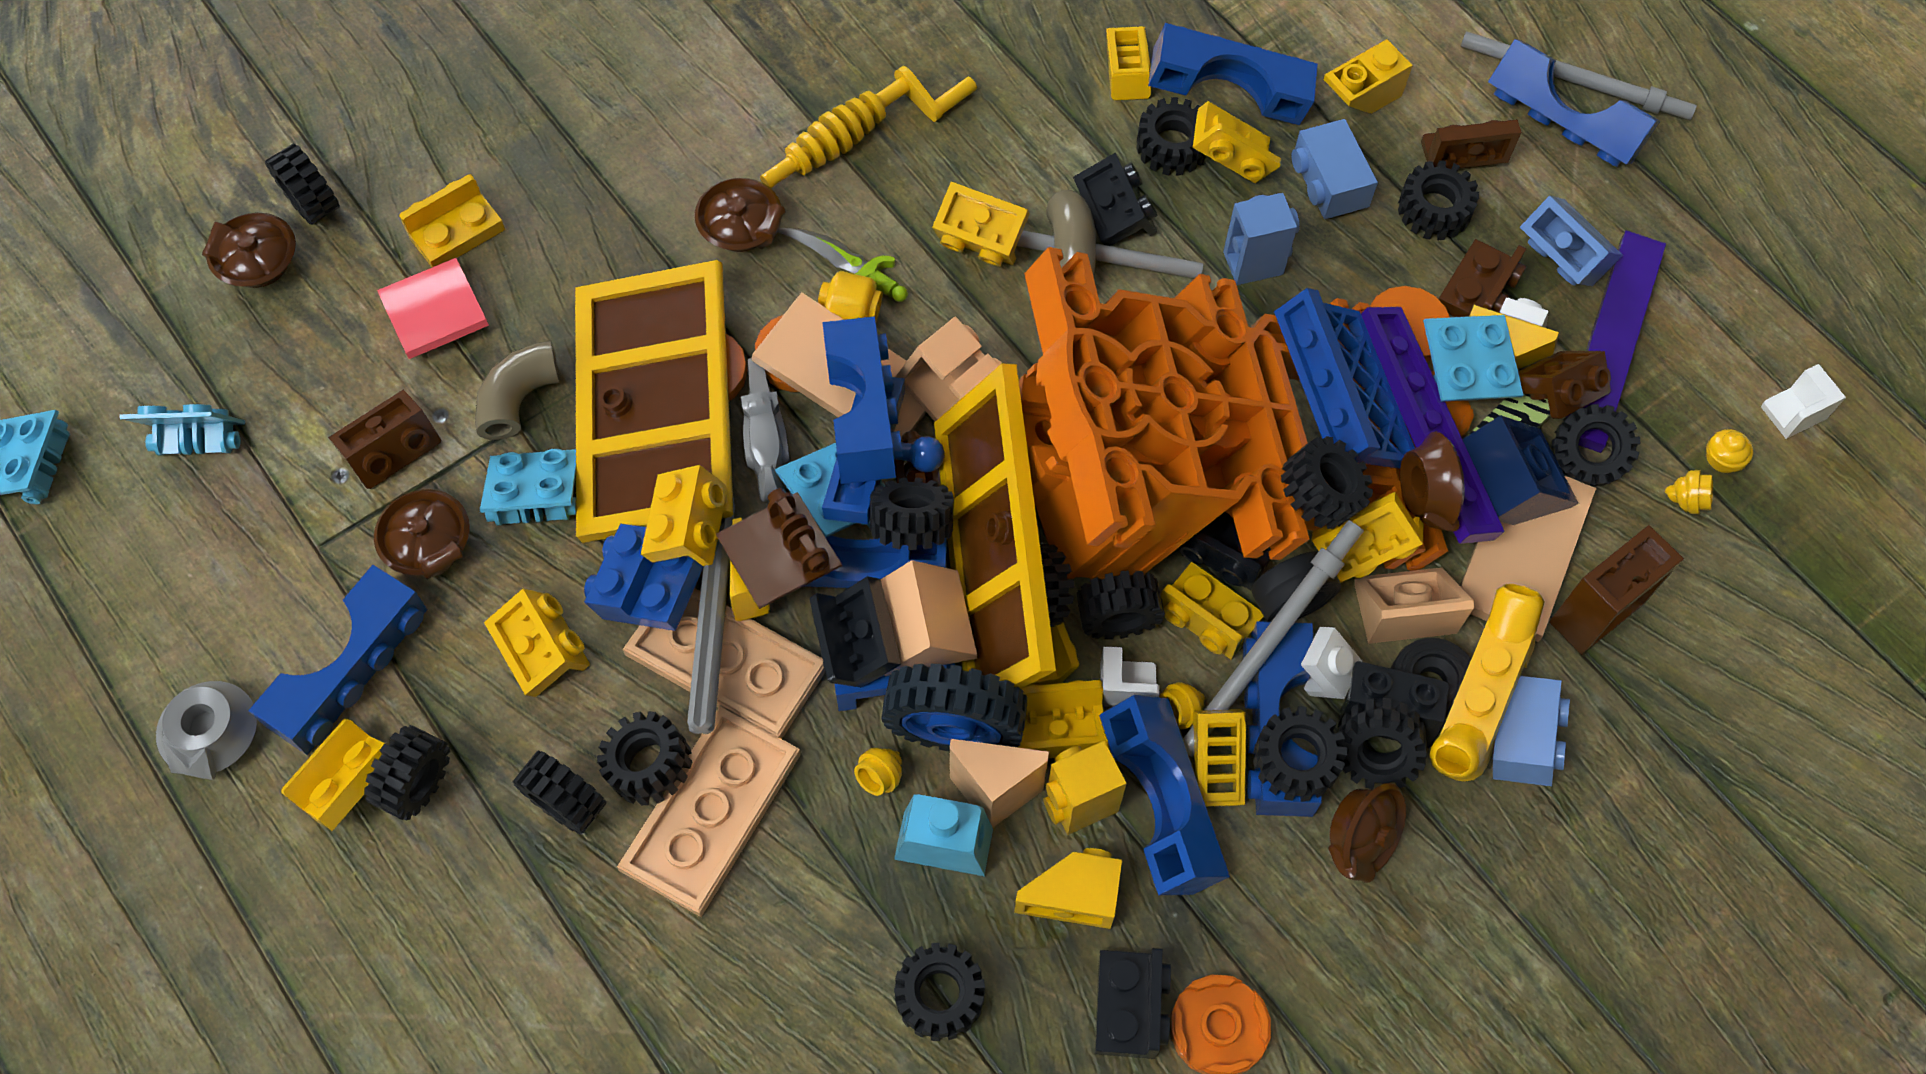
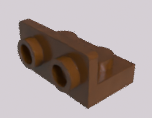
M1517 119L1507 121L1491 120L1480 124L1449 125L1445 128H1437L1436 133L1424 134L1421 144L1427 162L1432 161L1434 167H1437L1439 160L1446 161V168L1449 169L1452 168L1453 163L1459 165L1460 168L1509 162L1522 132Z
M1475 239L1439 297L1440 302L1446 307L1448 314L1454 317H1469L1474 305L1500 313L1506 297H1509L1503 293L1507 285L1515 288L1527 267L1520 263L1527 248L1518 245L1511 257Z
M1559 351L1518 372L1523 394H1529L1530 399L1533 400L1548 398L1552 419H1562L1609 394L1611 391V375L1607 368L1605 351Z
M404 389L328 437L367 489L373 488L441 443V438L423 410Z

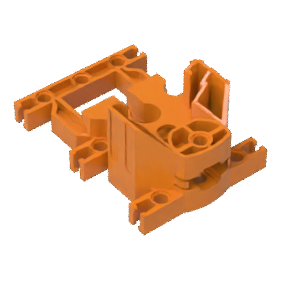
M1048 247L1024 273L1043 355L1038 359V363H1035L1027 371V374H1024L1019 379V388L1035 507L1048 544L1057 546V552L1064 553L1066 559L1063 564H1070L1072 572L1067 574V577L1069 579L1084 577L1090 578V580L1098 577L1102 580L1105 579V574L1113 573V576H1118L1121 571H1129V575H1132L1135 571H1143L1145 574L1224 512L1228 513L1234 520L1242 553L1246 558H1258L1263 555V551L1270 547L1271 550L1268 552L1270 559L1281 560L1310 539L1307 530L1315 531L1320 527L1314 526L1315 518L1307 522L1301 517L1304 513L1301 507L1296 511L1290 505L1295 501L1294 497H1286L1283 491L1289 484L1281 482V475L1286 472L1282 469L1284 463L1308 444L1289 381V379H1300L1276 316L1264 314L1248 327L1236 281L1222 278L1216 282L1217 286L1211 291L1209 286L1211 283L1210 275L1199 274L1175 298L1118 289L1103 304L1099 301L1088 254L1076 252L1061 268L1062 250ZM1336 298L1330 303L1331 305L1349 308L1345 299ZM1359 302L1352 309L1362 313L1369 307V304ZM1343 323V325L1350 331L1348 324ZM1353 378V380L1360 386V388H1361L1363 391H1365V390L1361 387V385ZM1369 418V420L1380 430V428ZM1365 464L1367 469L1362 473L1363 475H1370L1372 483L1367 486L1373 489V495L1368 499L1370 501L1369 504L1396 492L1407 509L1401 490L1400 469ZM1407 509L1410 516L1415 518L1416 516ZM1423 523V545L1419 546L1413 554L1406 558H1393L1384 562V568L1395 569L1405 562L1407 570H1420L1447 553L1448 549L1442 530L1431 528Z

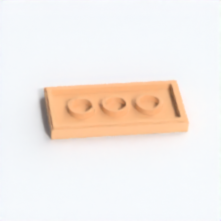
M801 292L754 351L752 361L836 417H840L851 411L856 393L845 387L831 385L829 382L822 322L844 319L830 312L827 308ZM888 349L889 360H881L882 366L890 365L892 377H895L907 360ZM906 388L898 416V424H896L894 430L900 431L901 437L904 433L913 431L926 413Z
M1567 476L1565 478L1579 504L1572 508L1516 525L1501 522L1505 532L1494 541L1476 542L1460 584L1464 591L1474 600V609L1471 615L1487 621L1496 590L1505 584L1528 587L1539 592L1545 601L1535 635L1536 642L1541 640L1596 490L1595 487Z
M696 588L693 590L676 631L639 625L623 648L625 656L689 692L691 691L701 591ZM726 605L716 707L719 708L720 706L782 739L825 674L823 658L752 619L735 621L732 608Z
M720 706L716 711L714 730L709 734L702 733L691 750L692 754L688 755L692 760L691 769L682 768L688 775L685 783L679 780L674 782L678 789L674 795H671L668 790L664 792L663 797L665 800L657 803L617 866L618 870L700 917L703 916L801 755L799 748Z

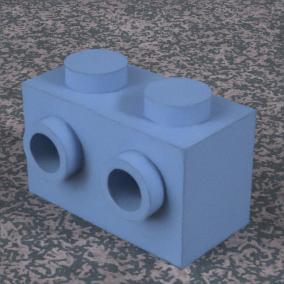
M1342 119L1301 130L1295 149L1292 150V164L1295 171L1302 174L1307 184L1309 199L1314 206H1318L1324 220L1370 207L1378 182L1346 120Z
M1283 193L1270 196L1258 195L1248 201L1234 204L1223 253L1232 276L1236 281V285L1284 274L1288 257L1292 255L1295 233L1299 232V218L1296 210L1289 208Z
M1549 195L1520 226L1530 237L1528 240L1529 245L1543 257H1551L1559 265L1556 269L1557 272L1574 286L1576 284L1593 286L1623 256L1579 212L1562 198Z
M1520 676L1495 738L1493 779L1552 786L1553 769L1564 770L1566 742L1556 741L1557 727L1568 726L1570 699L1560 698L1562 680Z

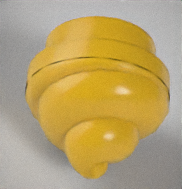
M1724 429L1716 432L1708 441L1706 446L1707 460L1719 472H1737L1744 469L1752 460L1753 447L1743 433L1733 429Z
M1690 470L1686 473L1685 477L1678 478L1674 485L1668 486L1665 489V493L1671 501L1678 503L1682 510L1690 514H1700V510H1712L1713 475H1701V470Z
M1182 682L1168 685L1163 693L1159 695V698L1169 699L1179 729L1192 727L1193 711L1204 709V694L1193 686Z
M870 748L859 757L858 765L854 769L855 777L860 786L875 796L892 792L899 785L902 776L900 753L886 748Z

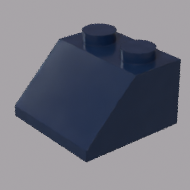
M1500 415L1462 439L1500 522L1516 525L1566 510L1579 504L1540 428Z

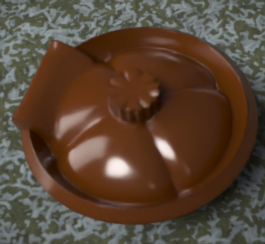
M731 178L716 183L703 193L695 208V223L700 234L711 244L734 252H745L757 247L763 249L769 246L779 231L782 216L785 215L786 211L781 206L776 193L764 183L749 178Z
M248 213L237 216L224 224L214 222L202 255L206 258L211 272L219 280L234 286L259 288L268 286L282 277L293 258L296 240L293 230L283 219L268 213Z
M1433 431L1425 437L1419 447L1408 451L1404 455L1400 467L1401 490L1407 509L1416 517H1419L1423 523L1431 528L1454 532L1459 529L1458 517L1464 503L1463 469L1458 453L1451 441L1442 433Z
M431 489L409 492L390 503L380 515L374 530L375 549L380 559L391 569L407 575H423L428 580L433 576L445 573L457 559L463 558V549L469 537V518L463 505L456 498L445 492Z
M1385 783L1375 789H1355L1338 806L1330 827L1331 845L1328 849L1334 864L1344 877L1362 881L1363 883H1370L1374 880L1375 873L1388 862L1402 836L1406 819L1405 799L1397 785Z

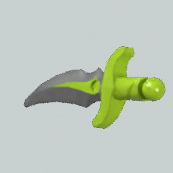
M779 228V233L792 237L812 248L836 268H842L854 274L872 278L876 282L879 291L892 297L895 301L902 302L906 300L908 296L907 289L880 272L882 269L895 267L894 257L877 256L867 262L864 260L863 255L852 253L846 245L827 236L803 229Z

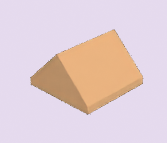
M911 560L881 579L901 661L900 666L886 673L885 676L891 675L895 670L900 671V667L909 666L913 668L914 664H924L930 668L931 664L946 665L977 659L975 643L957 570Z
M1443 567L1355 578V589L1368 644L1457 634L1474 609V600Z
M951 739L950 779L970 804L984 808L994 828L1044 790L1049 752Z

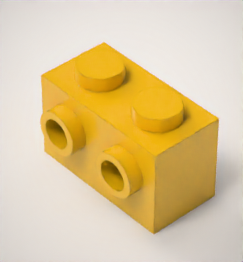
M1105 741L1082 750L1081 746L1071 747L1057 755L1055 763L1051 764L1049 782L1046 783L1048 796L1043 798L1052 822L1055 825L1061 822L1067 835L1119 812L1127 783Z

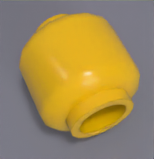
M839 271L833 276L830 283H822L818 303L844 320L875 316L877 322L883 292L877 290L876 282L872 278Z

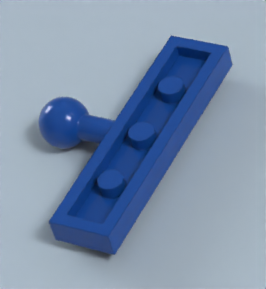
M892 377L893 392L885 393L886 398L895 397L898 418L906 391L905 378ZM857 393L855 395L851 410L854 409L862 400V398ZM890 425L891 432H894L896 425ZM925 436L918 438L912 444L901 442L903 458L894 459L910 461L913 467L921 472H932L942 465L945 452L942 444L937 439ZM837 457L822 505L823 518L869 525L870 494L872 491L875 492V487L880 485L881 480L841 484Z

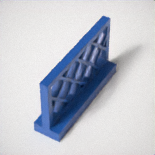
M1306 288L1275 310L1274 313L1322 439L1329 436L1333 437L1334 444L1339 440L1346 443V452L1353 449L1358 454L1354 458L1357 463L1363 461L1365 464L1400 469L1404 455L1415 447L1360 311L1323 303L1318 290ZM1343 323L1348 324L1350 331L1343 325ZM1353 378L1361 385V387H1362L1365 391H1363V390L1360 388V386L1353 380ZM1369 418L1380 428V430L1369 420Z

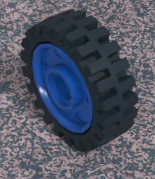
M914 664L913 668L909 666L900 667V671L895 670L889 676L881 719L884 722V726L887 729H892V733L895 735L905 736L904 739L910 742L921 741L920 745L925 747L939 746V750L949 751L951 739L1018 747L1022 741L1028 698L1027 695L1023 694L1024 691L1020 687H1014V683L1008 680L999 681L1000 677L991 673L986 676L981 675V670L971 668L968 672L963 671L962 666L951 665L950 669L944 668L942 664H931L930 668L924 664Z

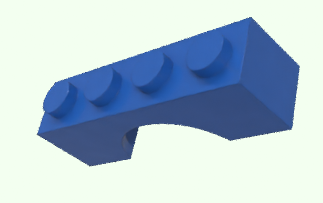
M1165 23L1153 48L1148 86L1186 96L1196 84L1210 79L1227 80L1241 86L1250 93L1258 104L1262 116L1300 125L1315 100L1318 64Z
M1514 39L1488 83L1497 87L1493 94L1513 106L1519 100L1531 107L1527 114L1547 126L1551 121L1563 126L1565 130L1562 135L1572 142L1583 146L1588 141L1600 148L1596 155L1611 165L1618 167L1621 161L1625 164H1632L1660 121L1624 100L1618 101L1608 109L1592 114H1585L1571 109L1561 100L1554 85L1556 60L1526 42Z
M875 316L822 322L830 384L850 389L862 398L854 409L833 420L841 484L896 478L894 459L903 458L900 431L891 432L890 425L898 424L895 397L886 398L885 393L893 392L891 366H882L881 360H889L886 333L877 334Z
M829 535L825 538L842 566L803 587L849 588L867 576L882 579L911 560L946 568L947 539L945 538V543L941 545L932 542V548L924 549L922 545H917V550H908V545H902L901 549L892 548V542L885 546L880 543V538L853 540Z
M372 565L343 599L351 616L352 630L348 644L341 655L327 667L311 674L289 675L280 673L248 710L264 727L306 755L309 754L314 746L323 743L330 735L333 723L346 708L352 707L360 699L366 683L376 671L384 669L389 664L395 648L406 635H410L417 630L423 620L424 613L428 610L416 591L375 565Z
M1256 622L1251 637L1244 638L1243 659L1271 622ZM1294 623L1244 689L1245 709H1252L1253 725H1247L1246 752L1254 754V758L1256 756V753H1253L1254 747L1263 726H1266L1269 718L1274 714L1277 717L1279 716V701L1282 696L1291 689L1306 684L1310 677L1301 666V663L1313 641V623ZM1292 739L1287 740L1282 745V757L1290 767L1297 770H1308L1317 764L1318 756L1302 749ZM1260 768L1248 771L1247 794L1248 799H1255L1256 815L1313 817L1322 803L1321 796L1317 798L1315 795H1312L1311 799L1305 802H1301L1300 796H1295L1293 801L1285 800V792L1279 790L1275 795L1269 791L1272 785L1269 781L1262 784L1258 778L1261 772Z
M1133 695L1101 713L1099 716L1113 758L1134 773L1146 790L1152 804L1155 817V832L1151 842L1143 850L1158 895H1194L1229 878L1230 875L1169 699Z

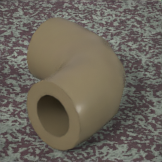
M1069 189L1061 190L1050 198L1046 207L1047 218L1053 227L1054 248L1061 249L1063 253V259L1060 261L1061 268L1076 252L1088 254L1094 277L1096 231L1093 215L1085 199L1080 194Z
M552 341L539 342L513 351L489 370L477 392L475 426L476 433L480 437L489 440H499L517 434L521 429L519 408L524 398L536 388L560 382Z

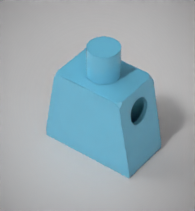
M920 794L913 795L904 811L894 858L899 861L984 876L993 827L984 808L981 806Z

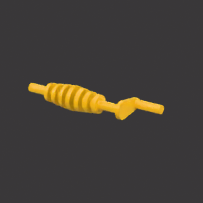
M901 66L894 72L896 81L879 93L874 94L871 91H865L859 95V99L854 97L846 101L845 105L840 104L834 107L832 113L827 111L819 116V122L814 121L807 128V132H802L796 138V143L791 142L785 148L786 158L762 174L760 180L768 187L773 188L794 172L806 175L812 171V166L819 168L826 164V159L832 161L840 156V152L842 154L847 153L853 148V144H858L864 138V133L868 134L875 128V123L879 124L886 117L885 108L904 94L929 119L936 122L942 118V114L976 91L977 85L968 76L934 100L913 72L906 66Z

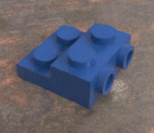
M620 524L615 536L611 535L604 541L602 548L604 560L597 575L593 574L586 580L584 586L586 599L584 603L603 620L676 631L704 566L689 556L652 563L641 555L646 527Z

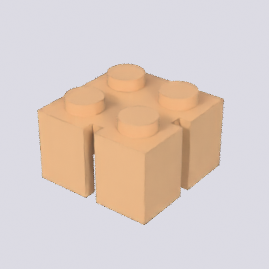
M955 316L915 349L895 377L905 378V388L929 416L936 421L1002 362L992 358L988 353L984 355L980 350L982 346L977 334L972 328L962 324Z

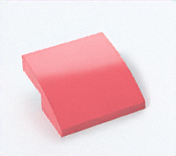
M457 258L377 290L408 359L489 326Z

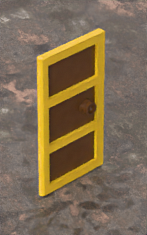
M714 260L575 287L576 537L582 543L606 539L611 535L615 536L620 524L647 527L658 474L701 465L726 484L727 494L722 519L732 517L734 512L722 262Z
M1001 363L934 422L935 438L942 444L945 452L944 461L939 467L941 485L948 487V492L952 491L954 499L952 536L947 539L950 569L957 570L959 573L977 652V659L961 662L962 670L968 672L971 668L981 670V675L984 676L991 673L999 676V681L1008 680L1014 683V687L1022 689L1055 672L1056 666L1017 364Z

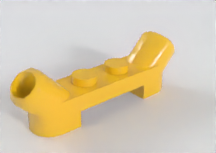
M1505 584L1496 590L1489 618L1442 732L1431 747L1430 758L1433 767L1448 778L1464 782L1475 780L1483 774L1494 751L1495 738L1523 668H1527L1534 650L1535 635L1545 603L1539 592L1516 584Z

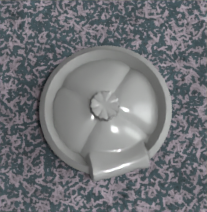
M208 681L183 690L169 702L158 721L156 743L159 753L168 764L171 773L214 780L218 771L227 768L245 753L253 740L257 726V719L248 711L254 704L245 691L231 683Z

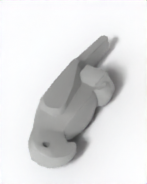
M749 358L750 394L741 396L744 412L743 439L747 467L753 469L757 476L760 500L764 503H769L767 497L775 489L783 488L786 492L785 484L776 474L775 469L790 462L789 448L777 392L769 391L765 369L754 363L752 358Z

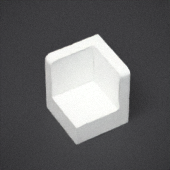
M1817 364L1805 370L1791 388L1765 400L1761 408L1785 439L1828 419L1846 397L1823 368Z
M1103 647L1100 662L1103 707H1114L1133 695L1159 697V685L1156 684V665L1154 663L1122 661V647Z

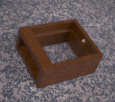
M1648 525L1584 576L1549 623L1583 655L1642 607L1684 558Z

